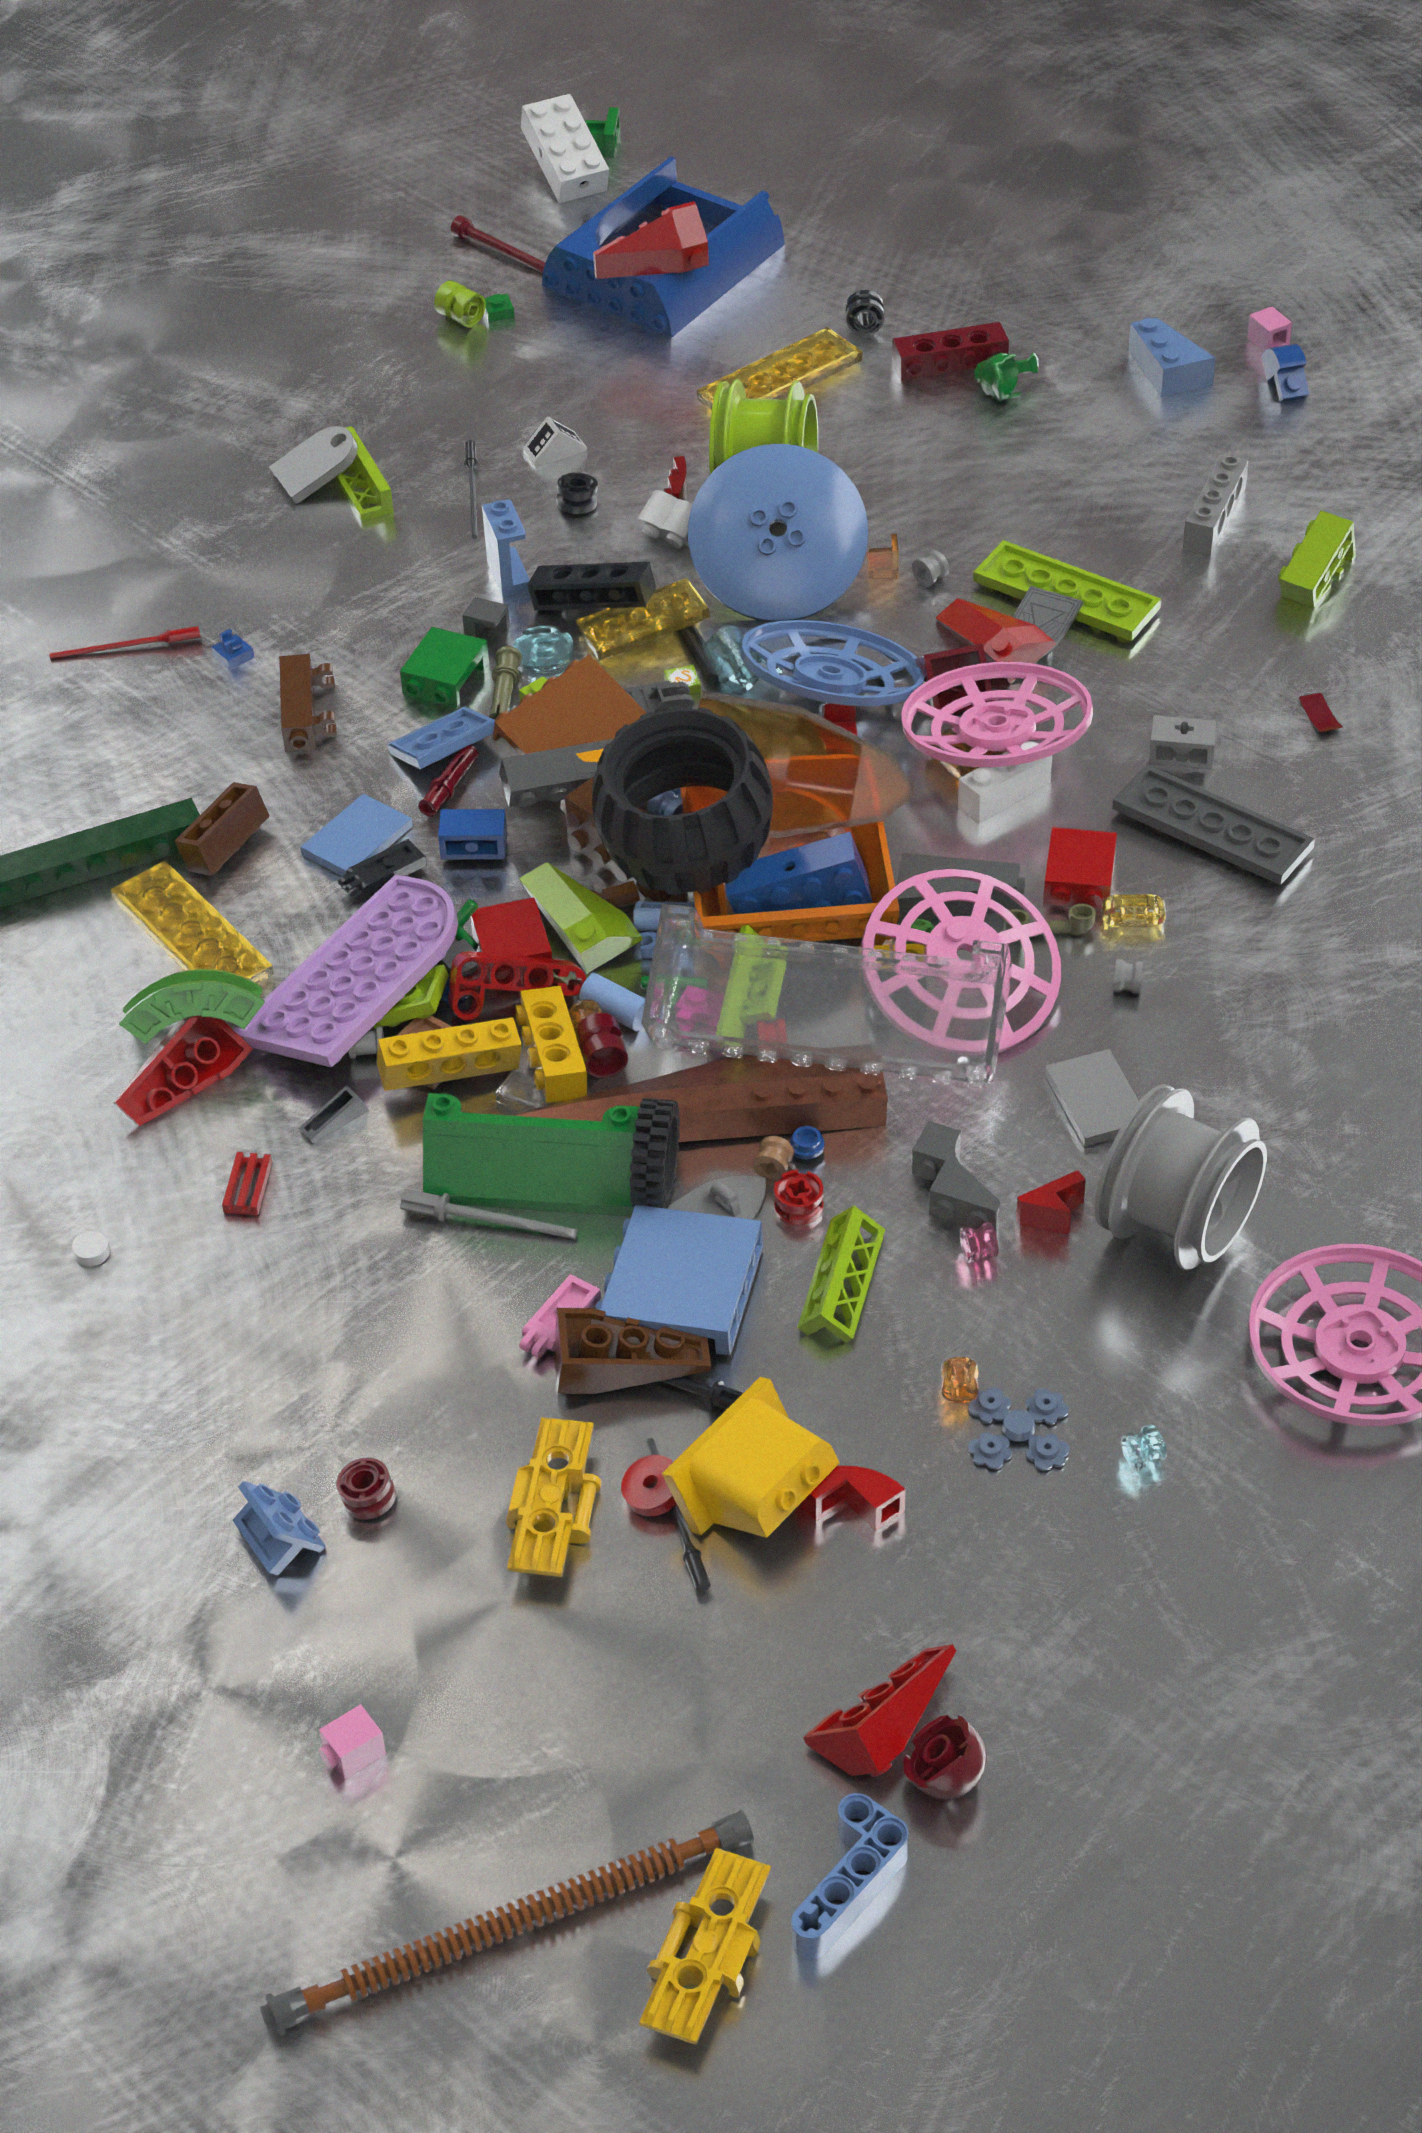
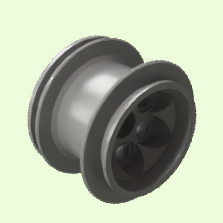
M1166 1084L1152 1088L1132 1109L1109 1150L1096 1190L1094 1206L1096 1222L1100 1227L1110 1230L1117 1239L1131 1237L1144 1225L1175 1239L1174 1255L1176 1263L1184 1270H1190L1203 1261H1215L1230 1247L1241 1231L1253 1208L1263 1181L1267 1162V1149L1265 1144L1260 1141L1257 1123L1251 1118H1243L1232 1124L1225 1132H1222L1194 1119V1103L1188 1090L1183 1088L1174 1089Z

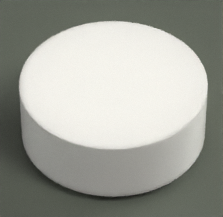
M98 1231L84 1232L78 1235L72 1244L75 1260L83 1266L99 1265L110 1254L107 1237Z

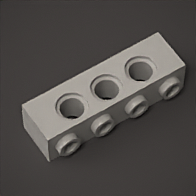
M1220 454L1185 520L1182 550L1207 556L1212 555L1246 489L1249 460L1238 458L1234 455Z

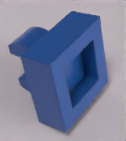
M231 629L220 633V642L211 646L212 656L229 671L255 658L253 648L237 634L232 635Z

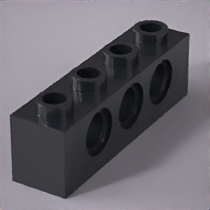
M650 562L538 566L527 587L534 611L646 607L656 589V584Z

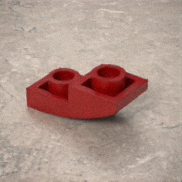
M685 456L673 457L674 469L669 470L668 488H665L664 492L677 499L687 501L688 486Z

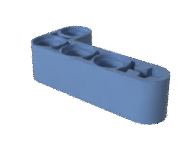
M849 1794L840 1801L838 1805V1834L841 1841L851 1849L792 1915V1947L794 1952L804 1959L814 1960L822 1957L899 1872L908 1859L909 1831L907 1825L900 1818L864 1794ZM859 1818L864 1821L856 1823L849 1820ZM890 1841L897 1844L893 1846H886L882 1843ZM866 1870L871 1873L868 1875H859L856 1872ZM838 1899L845 1903L834 1905L830 1901Z

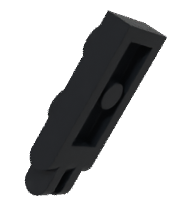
M406 839L349 867L345 873L346 875L338 880V885L345 890L349 897H354L360 893L368 895L382 888L395 874L407 876L427 866L426 857L409 839Z

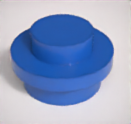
M803 1126L795 1130L789 1141L794 1148V1155L802 1159H812L819 1156L825 1147L823 1136L816 1128L811 1126Z

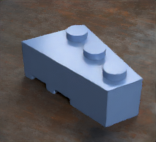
M1157 317L1145 318L1141 321L1130 323L1128 351L1160 397L1213 386L1216 359L1214 356Z

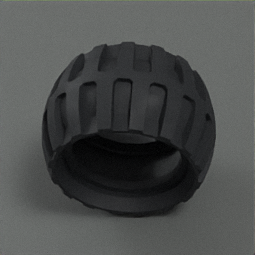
M682 706L669 707V710L657 713L652 711L641 715L639 720L629 726L626 724L616 732L613 741L606 744L599 758L593 779L592 810L602 843L612 860L629 878L634 877L641 886L652 891L658 889L666 891L670 895H682L685 892L698 891L699 894L711 891V888L720 884H728L738 878L740 872L746 867L750 868L755 862L767 840L771 827L773 790L763 756L751 737L735 721L726 715L721 717L714 714L710 709L698 707V709H683ZM704 786L727 791V794L716 803L687 814L662 816L643 813L638 810L648 800L673 789Z

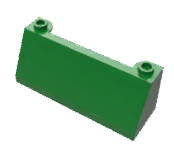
M428 1093L423 1115V1192L439 1196L447 1193L450 1197L449 1203L456 1205L631 1217L634 1210L630 1197V1177L632 1174L630 1172V1164L632 1163L631 1150L634 1146L633 1134L636 1132L635 1122L638 1119L637 1113L640 1107L624 1105L611 1107L604 1113L602 1121L461 1112V1103L455 1096Z

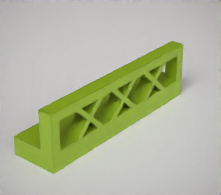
M353 426L346 427L356 440L358 450L354 461L347 469L337 475L335 479L360 521L393 513L390 486ZM346 471L357 473L355 477L344 475ZM356 487L366 489L364 493L355 492L353 490ZM365 503L377 505L368 509L362 508Z
M855 1205L830 1220L797 1326L807 1336L825 1327L845 1343L854 1338L886 1230ZM860 1227L872 1234L868 1244L864 1243ZM857 1252L862 1264L860 1271H857L851 1257L852 1253ZM848 1279L854 1292L853 1298L848 1299L843 1286L844 1280ZM838 1307L841 1308L844 1315L845 1326L833 1317L835 1309Z

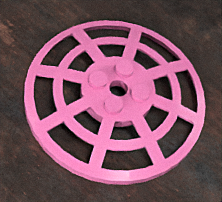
M1023 662L981 663L945 672L919 686L910 694L903 705L901 712L902 728L907 740L916 749L937 760L971 767L1013 766L1049 757L1075 743L1091 724L1093 705L1091 695L1086 687L1076 678L1060 670ZM994 678L1024 679L1019 691L995 690L980 692L975 683L978 680ZM1037 681L1058 687L1069 693L1072 697L1056 705L1045 697L1033 694L1032 691ZM961 684L967 696L951 702L941 710L925 703L938 693ZM990 700H1013L1012 702H1010V701H992V702H985V701H990ZM1026 702L1032 703L1046 711L1035 715L1025 704ZM1079 704L1083 712L1082 722L1075 729L1063 731V713ZM973 705L961 717L951 715L959 709ZM917 711L934 718L931 724L932 736L915 735L912 732V722ZM1052 718L1054 719L1055 725L1052 732L1036 731L1037 724ZM943 723L959 727L960 734L942 736L941 728ZM1029 740L1043 741L1027 750H1023L1020 747ZM966 743L973 747L970 752H964L949 744ZM931 745H938L943 750L933 747ZM987 751L1009 753L1006 755H984Z
M957 869L933 870L915 875L899 883L882 898L873 910L864 929L861 943V968L866 987L873 1002L882 1015L900 1033L932 1051L950 1056L970 1058L991 1056L1008 1051L1026 1041L1040 1028L1049 1016L1058 997L1061 982V959L1057 942L1049 925L1038 909L1027 898L1008 884L991 876ZM944 878L966 879L978 882L980 886L977 894L961 891L937 894L927 881ZM914 886L924 898L923 901L919 902L908 912L901 925L880 921L884 911L891 902L906 889ZM993 888L1017 902L1035 922L1021 925L1019 920L1008 909L990 899ZM944 902H973L974 907L971 917H953ZM929 908L932 909L940 921L931 933L911 928L917 917ZM987 908L1003 917L1012 928L997 933L990 925L984 922ZM875 934L896 938L895 961L900 975L884 984L880 982L874 961ZM1043 934L1052 957L1053 974L1051 984L1033 974L1035 968L1034 952L1029 937ZM1020 940L1024 953V969L1006 961L1005 945ZM906 941L924 945V964L911 970L906 957ZM961 949L969 951L973 956V961L964 962L960 960L956 951ZM1001 974L1020 983L1013 994L1000 1003L993 986ZM931 976L940 987L947 990L943 1003L929 995L918 984V981ZM907 987L921 1004L939 1014L932 1033L908 1019L893 1004L889 996ZM1030 987L1046 996L1043 1006L1034 1018L1022 1028L1012 1032L1005 1013L1021 1001L1028 988ZM981 994L987 1006L986 1009L979 1010L956 1008L960 995L971 996ZM952 1019L966 1022L993 1019L1000 1038L991 1041L965 1042L945 1037Z
M1366 1244L1322 1246L1302 1252L1283 1262L1260 1285L1251 1305L1248 1323L1249 1343L1255 1361L1264 1376L1281 1394L1296 1405L1315 1415L1336 1422L1357 1426H1389L1422 1418V1403L1412 1396L1422 1389V1372L1405 1388L1392 1376L1401 1365L1422 1367V1353L1405 1351V1335L1418 1328L1422 1330V1309L1406 1296L1384 1287L1388 1268L1400 1271L1422 1283V1262L1392 1249ZM1340 1262L1374 1264L1369 1283L1339 1282L1325 1286L1314 1268ZM1301 1274L1310 1292L1295 1302L1288 1311L1286 1318L1265 1308L1268 1300L1279 1287L1290 1278ZM1344 1294L1366 1295L1363 1305L1350 1304L1340 1307L1331 1298ZM1380 1299L1398 1306L1410 1316L1397 1322L1387 1312L1378 1309ZM1316 1303H1318L1325 1314L1316 1329L1297 1323L1301 1315ZM1260 1321L1282 1331V1351L1288 1365L1271 1368L1260 1346ZM1292 1336L1314 1343L1317 1357L1299 1362L1293 1349ZM1351 1341L1367 1342L1369 1346L1359 1348L1354 1346ZM1326 1369L1332 1375L1342 1379L1339 1392L1320 1384L1309 1374ZM1299 1378L1316 1393L1336 1401L1334 1409L1301 1395L1283 1380ZM1378 1382L1388 1393V1395L1376 1397L1354 1396L1357 1383L1369 1384ZM1396 1402L1407 1410L1405 1412L1385 1415L1349 1412L1351 1405L1375 1407Z

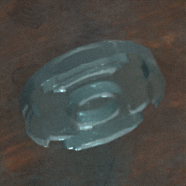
M554 626L529 628L523 632V636L517 637L514 640L513 645L523 656L520 666L525 670L538 673H548L563 668L572 660L574 654V642L570 634L566 631L565 634L559 632V628Z

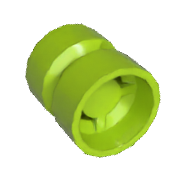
M449 280L438 288L434 299V308L438 313L470 328L477 325L485 313L486 301L482 295L467 289L453 280Z

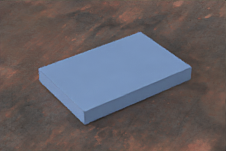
M463 707L390 742L388 748L391 755L422 769L493 734L495 720L470 708Z
M363 793L300 847L301 855L340 876H344L349 867L390 847L413 827L412 818Z

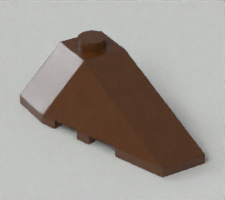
M557 1307L555 1375L557 1393L596 1394L707 1372L711 1369L708 1339L706 1337L668 1327L656 1330L640 1326V1320L627 1317L626 1322L605 1316L606 1311L595 1308Z

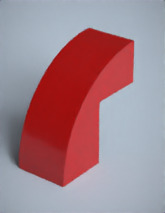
M842 1465L836 1466L799 1505L817 1522L846 1502L874 1531H877L905 1512L906 1489L900 1483L881 1472L865 1467Z

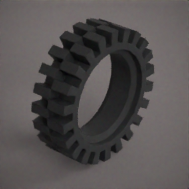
M643 1098V1101L640 1103L637 1113L638 1119L635 1122L636 1132L633 1134L634 1146L631 1150L632 1163L630 1164V1172H632L630 1177V1197L633 1208L635 1205L669 1208L671 1195H673L674 1191L673 1183H675L677 1153H679L678 1140L680 1138V1130L678 1129L680 1126V1111L677 1101Z

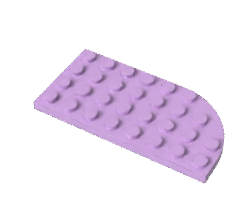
M395 874L264 999L265 1003L245 1029L235 1026L233 1030L252 1048L332 1067L398 1001L402 1000L415 984L422 980L446 956V952L452 945L458 929L457 914L450 896L444 889L432 882Z

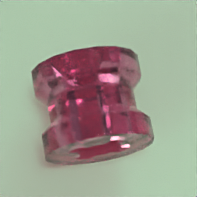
M991 1222L982 1223L979 1228L975 1229L970 1227L960 1229L961 1247L968 1263L977 1262L979 1257L995 1258L999 1255L998 1240Z

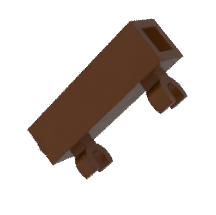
M310 654L279 656L281 730L285 752L315 750L316 734H321L325 737L337 735L336 724L328 725V723H335V712L325 711L319 716H315L314 686L324 689L335 687L334 676H325L333 675V665L331 663H323L317 668H312Z

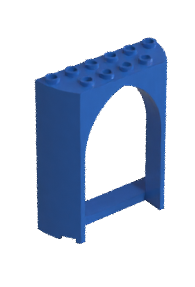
M669 157L552 249L545 262L542 286L669 337H674L785 245L781 221L778 214L774 215L767 200L770 198L768 192L762 190L743 206L677 182L676 158ZM694 201L701 220L717 226L706 235L708 240V266L680 273L601 279L595 277L593 252L600 249L602 243L653 203L670 208Z

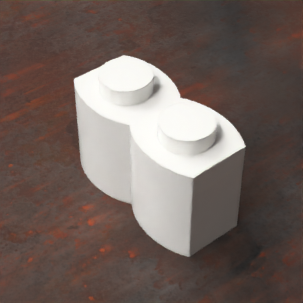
M654 490L637 518L643 527L642 531L654 539H657L658 536L665 538L669 544L676 548H681V546L689 548L688 522L693 503L677 499L668 493Z

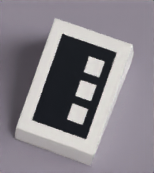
M548 416L523 447L524 454L534 467L587 451L586 445L575 431Z

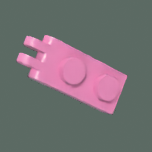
M570 1274L524 1326L522 1330V1336L524 1337L520 1341L519 1348L525 1352L532 1348L531 1354L537 1358H541L548 1349L555 1351L557 1307L593 1308L601 1299L600 1289Z

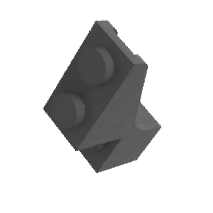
M928 1121L912 1149V1174L934 1180L929 1190V1214L972 1227L975 1230L996 1235L999 1229L1000 1201L959 1163L961 1131Z

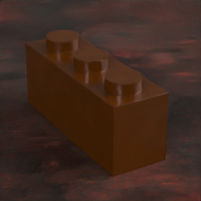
M233 782L174 841L188 871L212 876L270 817L257 786Z

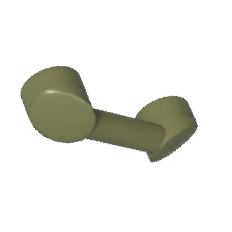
M1076 904L1069 909V920L1046 922L1052 934L1070 933L1072 935H1080L1094 925L1096 911L1090 905ZM1019 909L1009 910L1019 920L1021 925L1029 924L1030 916L1027 912ZM1003 918V928L1005 930L1011 929L1010 924Z

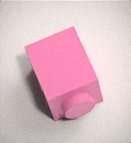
M1273 306L1250 314L1247 338L1263 352L1268 348L1290 345L1292 322Z
M361 1704L319 1729L322 1747L318 1750L322 1760L330 1770L336 1767L345 1780L386 1755L383 1733Z

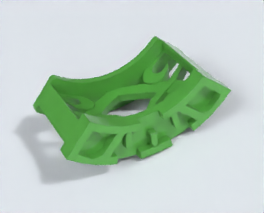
M195 969L173 973L150 983L133 996L123 1007L125 1015L119 1021V1025L146 1044L165 1027L191 1016L202 1015V1017L219 1018L245 1029L265 1003V1000L260 998L263 988L243 976L221 970Z

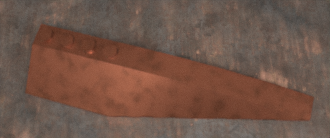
M872 1046L734 1056L511 1116L602 1121L604 1113L614 1106L640 1107L643 1098L674 1100L678 1102L680 1111V1126L678 1129L680 1130V1138L678 1142L788 1134L794 1133L795 1130L803 1126H811L818 1131L886 1126L888 1096L883 1071Z

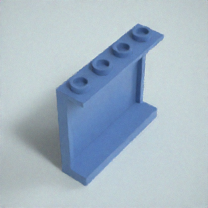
M635 1205L631 1219L626 1218L624 1222L622 1245H617L615 1248L613 1272L607 1273L605 1278L604 1299L597 1302L595 1309L606 1311V1317L625 1322L627 1317L640 1320V1326L656 1330L668 1327L712 1338L715 1341L716 1354L731 1355L764 1246L762 1222L760 1220Z

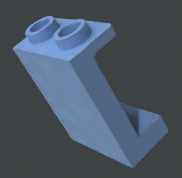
M510 499L498 500L482 505L487 562L502 597L528 592L527 584L530 579L515 546L510 547L511 542L526 539V532Z

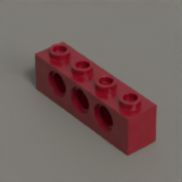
M1000 322L898 337L892 340V362L901 381L975 369L977 364L999 353L1009 354V339Z

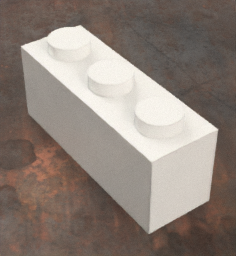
M1029 740L1020 747L1023 750H1027L1039 743L1035 740ZM1052 755L1024 764L1003 767H979L959 779L958 808L978 824L984 822L1051 783Z

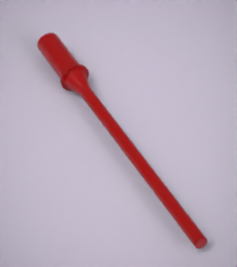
M199 626L170 631L167 629L166 632L158 636L49 653L50 659L153 642L171 644L172 642L201 638Z

